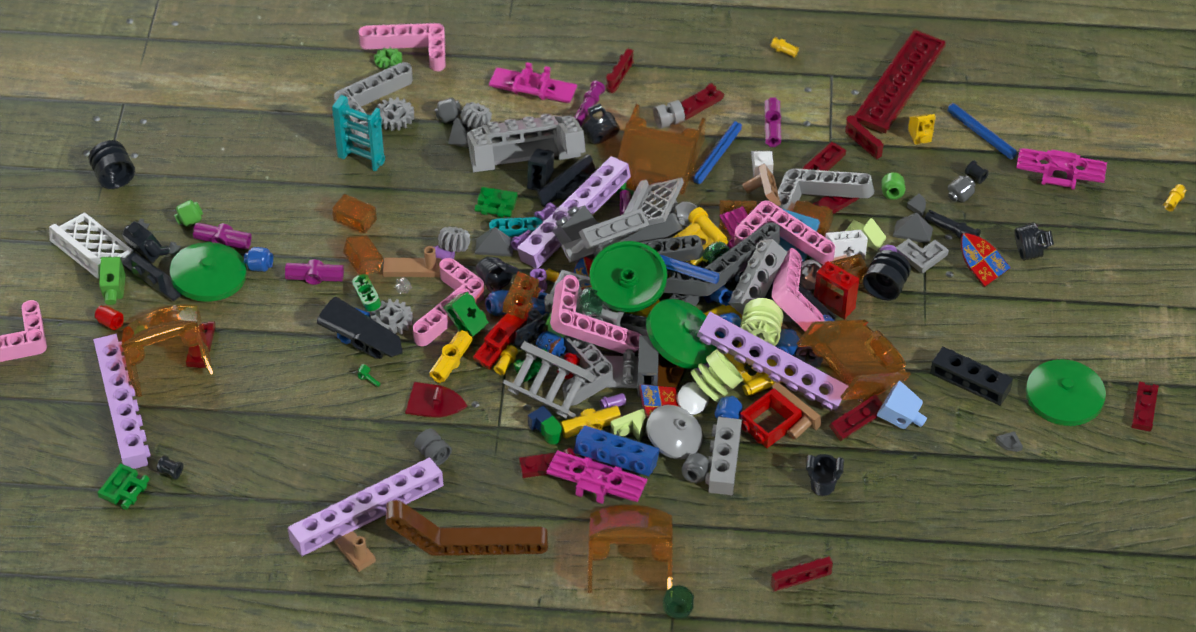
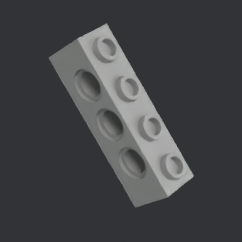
M773 239L760 240L756 245V250L748 261V265L741 275L740 281L729 301V304L741 315H743V310L748 302L757 298H765L787 251Z
M718 417L717 425L713 424L712 436H715V440H711L710 452H713V456L708 458L711 472L706 473L705 484L709 485V493L733 495L742 419Z

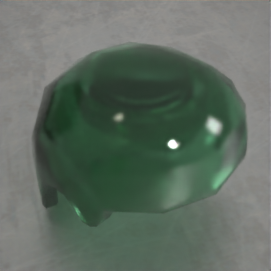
M721 241L708 245L703 251L705 265L708 266L729 251V246Z
M585 287L579 293L577 302L581 314L589 317H599L601 315L602 300L595 297V293L598 292L597 290Z
M682 585L671 586L663 597V610L671 618H686L692 613L694 608V594L688 587Z

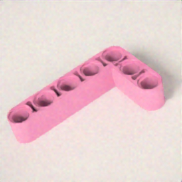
M441 24L363 26L359 29L360 46L364 49L429 47L430 68L433 71H441L446 66L444 26Z
M770 201L759 203L735 229L734 244L736 246L763 225L773 222L780 226L781 238L820 264L824 265L827 261L832 263L834 260L835 245L833 242Z
M790 248L774 278L772 298L804 331L810 333L824 322V317L798 291L802 257L794 248Z
M452 258L441 260L439 264L440 278L455 291L413 325L414 342L418 346L428 345L454 324L443 307L457 295L468 292L474 297L476 305L484 299L483 280Z
M566 275L556 284L550 321L554 331L623 354L627 349L633 350L634 353L639 350V336L642 335L638 332L576 312L579 281L575 276Z
M29 300L22 305L25 331L0 336V362L38 355L47 349L43 320L38 302Z

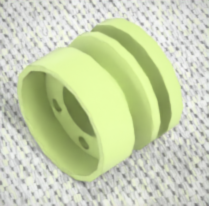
M767 298L751 300L745 305L740 328L775 346L780 339L783 310L775 301Z
M714 350L706 358L710 367L708 368L700 363L698 365L700 371L695 368L691 371V375L699 388L707 396L719 402L722 398L721 394L724 396L728 394L724 385L726 384L734 389L743 381V377L720 351Z

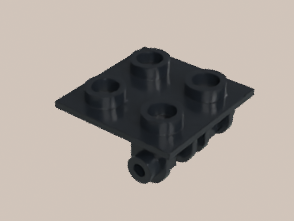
M531 309L528 312L527 325L516 331L513 346L517 350H523L521 346L524 341L527 343L534 340L537 341L539 335L545 332L548 314L541 315L537 309Z

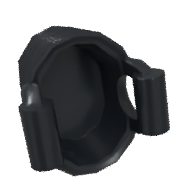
M600 103L587 108L590 119L584 123L582 130L592 144L602 143L618 134L620 126H618L611 112H606ZM601 111L603 114L601 119L593 116V114Z
M1034 222L1014 229L1017 249L1023 261L1043 257L1044 249L1054 245L1051 230L1044 231L1039 229Z
M487 256L477 264L476 273L491 293L502 290L503 287L508 285L513 275L518 273V268L505 263L499 258Z
M819 454L815 457L813 455L807 456L806 470L810 477L811 490L815 494L828 496L834 492L836 482L844 472L843 458L835 459L832 455Z

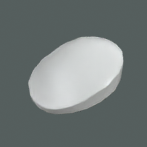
M689 382L682 386L676 399L679 407L687 410L692 415H696L702 412L708 405L709 396L699 388L697 383Z

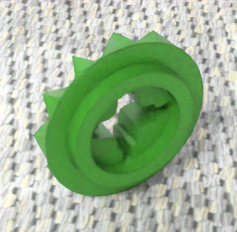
M383 47L382 50H377V54L374 55V61L378 67L388 69L402 62V54L398 52L397 48L392 49L390 47L385 49Z

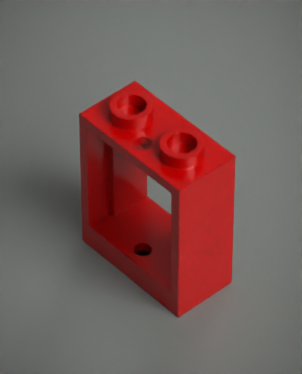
M827 261L816 273L814 297L832 313L845 320L856 308L859 278ZM829 282L843 290L844 296L828 288L827 283Z
M775 388L740 413L742 430L748 432L759 444L766 448H769L785 436L787 431L802 418V410ZM772 407L786 420L767 433L753 420Z

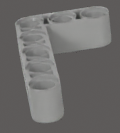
M406 62L392 66L338 90L334 94V101L336 102L341 95L348 97L350 108L366 113L361 106L410 85L413 81L412 67ZM350 116L351 121H354L356 123L363 121L358 118Z
M790 169L785 173L778 190L781 205L778 207L794 212L801 194L869 198L874 194L872 178L869 174Z
M566 335L564 337L566 350L577 355L583 369L596 376L593 383L586 380L585 383L581 384L571 404L573 406L606 388L605 386L613 381V370L611 363L592 343ZM574 377L567 380L562 386L564 400L575 380Z

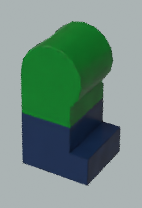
M544 406L527 415L528 427L532 431L537 428L545 436V441L548 444L555 445L561 441L562 427Z

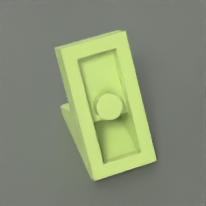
M870 218L866 225L853 220L846 229V231L861 230L868 238L867 247L876 251L886 240V236L872 218Z
M644 409L612 420L611 434L626 436L632 432L637 441L640 442L648 420Z

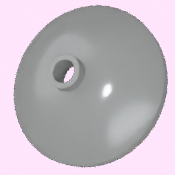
M663 405L656 408L648 417L646 425L648 437L654 447L659 448L662 454L674 459H687L688 456L700 449L703 441L702 430L698 421L687 410L675 405Z

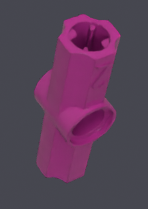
M775 97L765 100V144H768L769 147H776L778 144H781L780 101Z
M196 223L194 226L193 237L195 239L242 249H249L252 236L250 233L233 230L227 224L222 223L217 227Z
M315 259L310 260L308 264L286 263L285 279L305 280L312 285L320 284L321 281L342 282L344 278L343 265L323 264Z

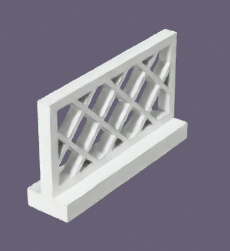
M86 213L75 217L61 226L56 224L49 226L50 241L98 279L100 278L101 257H120L121 261H123L133 253L130 247ZM84 220L89 223V225H78V223ZM65 230H74V233H67ZM77 230H86L88 232L87 234L77 233ZM90 231H99L101 235L90 234ZM76 239H86V243L78 242ZM89 239H90V240H100V242H99V243H89ZM102 240L112 241L113 244H102ZM88 248L98 249V252H91ZM101 249H111L112 253L101 252ZM115 250L125 251L123 253H114Z

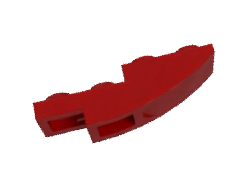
M519 304L508 312L484 338L485 342L473 356L474 360L490 370L501 356L502 351L510 343H514L516 331L527 325L528 312L530 310Z

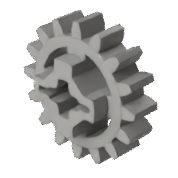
M399 97L396 100L389 98V101L383 100V104H378L382 118L381 126L384 125V129L390 127L391 131L394 128L400 130V127L407 128V124H412L414 107H411L410 102L406 103V99L400 101Z
M389 299L388 303L381 301L380 308L371 311V319L395 334L398 332L402 335V330L408 331V325H412L413 314L410 306L406 307V302L400 304L399 299H396L395 302Z

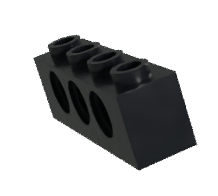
M943 346L931 365V375L999 406L1002 405L1011 391L1012 377Z

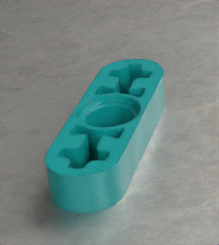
M537 217L497 218L490 221L489 230L499 227V230L507 236L515 237L522 235L527 230H530L532 233L543 221ZM513 225L521 226L520 229H512L511 227Z

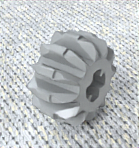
M470 102L466 103L463 107L460 119L463 120V124H467L468 127L475 129L487 125L491 120L492 113L489 108H485V105Z
M444 227L440 230L438 245L446 251L464 252L470 244V234L462 228Z

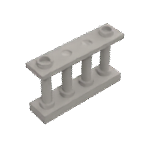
M640 208L582 229L579 232L580 239L563 244L562 248L569 263L594 254L595 248L607 241L614 244L627 238V234L644 229L649 226V223Z
M524 341L521 349L526 351L525 355L527 357L514 382L511 383L504 380L503 383L509 387L508 391L516 395L520 392L557 410L556 414L567 418V416L574 418L576 414L569 411V408L581 384L585 383L586 380L593 383L596 376L577 365ZM538 357L542 359L541 363L543 364L528 391L520 386L533 360H536ZM555 365L559 367V372L544 399L536 394L549 368ZM570 372L575 375V380L562 406L553 403V400L565 376Z

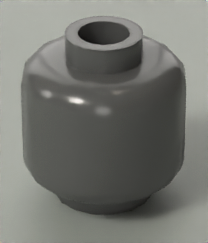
M448 98L438 102V108L435 109L437 119H441L444 123H449L456 118H460L462 107L459 100L456 101L454 98Z
M960 175L948 185L949 198L954 202H966L975 193L974 181L968 176Z
M691 454L682 466V474L689 482L701 483L705 480L706 473L711 469L710 462L702 454Z

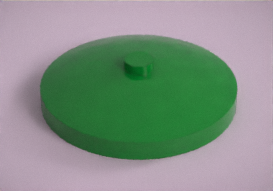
M622 241L609 245L595 257L590 268V285L596 298L608 308L620 312H636L650 307L662 296L667 284V269L664 260L656 250L640 242Z
M204 242L190 245L178 252L170 264V280L174 288L183 296L197 301L211 302L228 298L240 290L246 279V264L243 257L233 248L220 243Z
M666 299L657 303L649 312L646 320L649 339L655 349L671 363L688 369L699 368L698 365L700 363L708 364L706 358L714 350H717L716 346L712 344L707 345L697 337L707 316L694 305L678 299Z
M1051 360L1039 365L1030 374L1026 385V397L1031 408L1043 419L1063 426H1077L1090 422L1099 415L1106 398L1105 386L1098 374L1088 366L1072 360Z

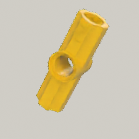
M458 331L451 342L443 347L442 355L429 372L430 377L438 383L445 382L452 370L460 365L461 357L472 343V337L468 332Z
M616 405L598 411L591 408L586 409L577 417L560 421L563 437L569 438L578 435L584 426L602 430L603 427L610 426L612 420L620 418L621 414Z

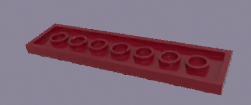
M914 29L854 115L857 117V122L886 134L945 48L946 41Z

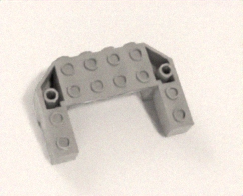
M543 114L539 118L528 116L518 121L508 119L504 123L488 122L487 125L467 132L473 172L493 170L495 165L527 161L537 148L553 151L554 156H558L559 160L581 157V153L586 152L584 132L572 116Z

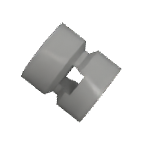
M679 100L669 102L667 106L662 104L653 108L654 119L659 129L669 127L671 123L676 125L685 121L684 110Z

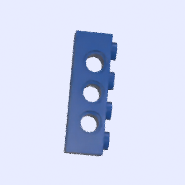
M584 426L577 435L574 453L650 476L657 466L660 449Z

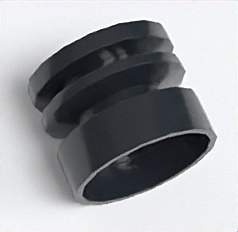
M107 140L99 143L90 151L88 156L89 164L102 187L117 189L125 186L133 179L135 166L121 142Z
M892 250L877 252L863 277L864 288L869 294L880 300L891 301L896 299L911 273L910 263L898 252Z

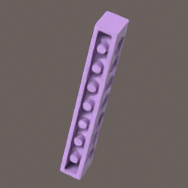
M612 156L604 162L517 247L520 260L538 269L562 245L552 232V229L557 226L555 223L562 217H566L568 215L567 212L574 206L581 207L585 205L593 215L631 177L628 163Z
M709 312L698 332L697 337L700 338L701 342L716 346L717 350L723 354L729 353L735 356L734 359L744 364L746 362L750 364L753 370L759 373L763 371L773 381H781L787 384L786 387L792 391L797 392L798 390L802 392L805 398L822 403L821 406L827 410L833 409L836 411L849 387L712 312ZM721 331L724 333L725 337L721 339L717 338L715 336V332ZM738 340L741 342L742 347L736 348L732 342ZM756 350L759 352V356L752 357L749 351ZM773 359L777 365L774 367L769 366L767 360ZM786 368L792 369L793 372H794V375H793V376H788V375H786L785 372H784V369H786ZM802 378H809L811 385L803 384ZM820 387H825V388H827L828 391H829V394H827V395L821 394L820 391H819V388H820Z
M117 334L93 339L122 462L133 469L147 466V457H150L148 445L144 446L143 442L147 441L145 431L139 428L143 426L141 415H136L139 407L137 399H132L133 396H136L133 384L129 385L128 383L132 381L130 370L125 371V367H128L126 355L122 356L121 354L125 352L123 342L118 341Z
M430 457L289 526L290 542L300 555L303 556L386 515V505L389 501L399 500L408 504L444 486L442 471Z

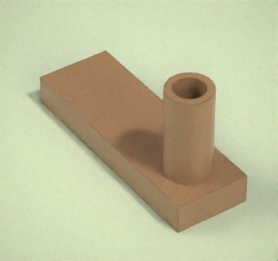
M764 163L758 166L760 174L742 185L747 193L763 185L765 196L768 200L780 206L781 202L774 175Z
M427 246L424 249L425 258H384L383 276L440 277L439 264L441 258H436V251L432 246Z
M779 382L772 386V389L775 388L802 410V418L787 431L792 439L796 440L809 427L816 431L821 426V417L818 413Z
M354 531L333 541L358 572L376 562L375 556L366 547L365 538L357 536Z

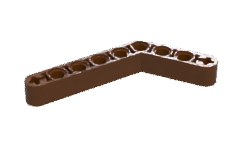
M392 500L386 505V525L433 556L543 554L548 550V531L544 527L439 528L402 501Z

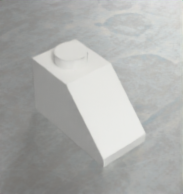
M752 151L753 176L755 177L760 174L758 166L764 163L773 174L772 151Z

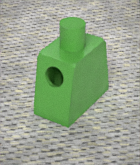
M101 257L100 289L107 305H115L117 299L123 298L126 275L120 257Z

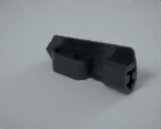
M336 296L324 307L317 319L318 325L350 339L355 348L374 358L382 359L384 355L394 357L403 354L398 335Z

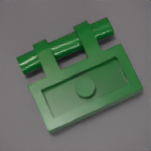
M481 187L477 200L478 205H475V212H481L482 215H498L501 218H504V216L511 217L518 194L513 191Z
M120 463L98 491V496L113 504H117L122 499L124 501L121 507L127 510L130 505L135 504L140 492H144L147 488L150 478L143 475L141 479H138L137 470ZM130 485H131V486H133L134 488H133L132 491L129 493V492H127V489H128V488L130 487Z

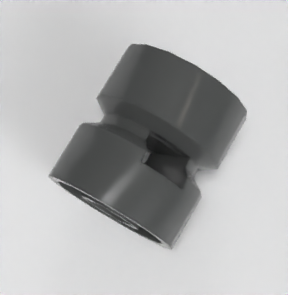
M432 428L420 433L414 443L419 452L426 459L430 457L437 466L444 463L452 452V448Z

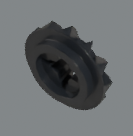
M811 345L799 346L792 355L814 368H820L823 362L821 351ZM807 355L810 357L808 362L805 361Z

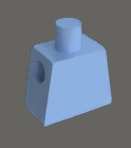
M898 381L890 390L877 413L878 417L902 429H906L911 422L922 427L927 420V417L918 412L923 404L922 400L901 381Z

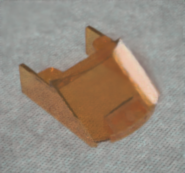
M636 104L629 122L626 123L618 159L628 163L631 177L626 181V187L635 191L639 182L647 180L648 184L651 185L682 178L684 183L680 189V195L684 194L705 139L706 118L701 119L698 130L688 128L683 130L681 134L646 127V121L639 117L640 105Z
M173 305L144 314L123 329L121 346L125 355L129 380L138 397L142 396L136 365L145 358L144 346L181 335L182 342L187 347L199 345L202 359L209 374H214L198 306Z
M866 320L813 322L797 342L799 347L810 346L813 349V353L818 357H823L843 383L848 385L847 389L840 396L842 400L857 399L860 403H863L875 394L879 395L894 387L898 381L903 382L907 380L911 375L910 372H906L904 368L906 362L898 350L879 330L874 332L866 326L868 324Z
M618 505L591 513L588 593H592L593 560L606 559L609 556L610 543L651 544L652 557L659 562H667V595H671L672 515L641 505Z

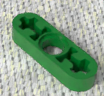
M365 274L356 276L352 283L365 310L371 312L379 309L381 301L369 277Z

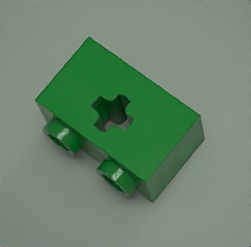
M468 292L457 295L443 307L457 329L468 332L471 337L489 324L485 313L479 309L474 297Z

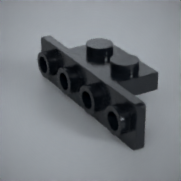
M587 154L537 191L542 207H546V204L552 203L556 199L567 200L591 176L590 174L596 170L591 155Z
M133 252L122 261L124 268L171 301L177 300L182 295L172 285L170 276L137 253Z

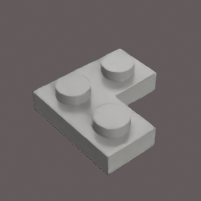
M908 238L896 247L897 252L904 256L910 265L922 274L946 257L949 252L947 248L936 240L922 249Z

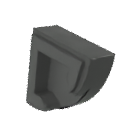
M918 194L907 203V208L914 213L917 212L920 216L924 214L926 201L921 194Z
M1015 431L996 436L995 441L1002 448L1009 451H1022L1023 446Z

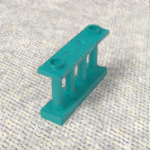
M341 95L332 106L338 158L345 159L350 153L362 156L372 161V170L376 171L385 161L380 109L376 108L371 115L350 108L348 97ZM350 116L368 122V127L351 121ZM351 129L368 134L369 139L353 134ZM352 141L370 147L371 152L355 147Z

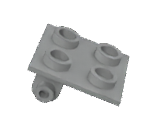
M627 349L623 356H604L611 363L613 370V381L605 386L606 388L638 389L639 357H635L633 350Z

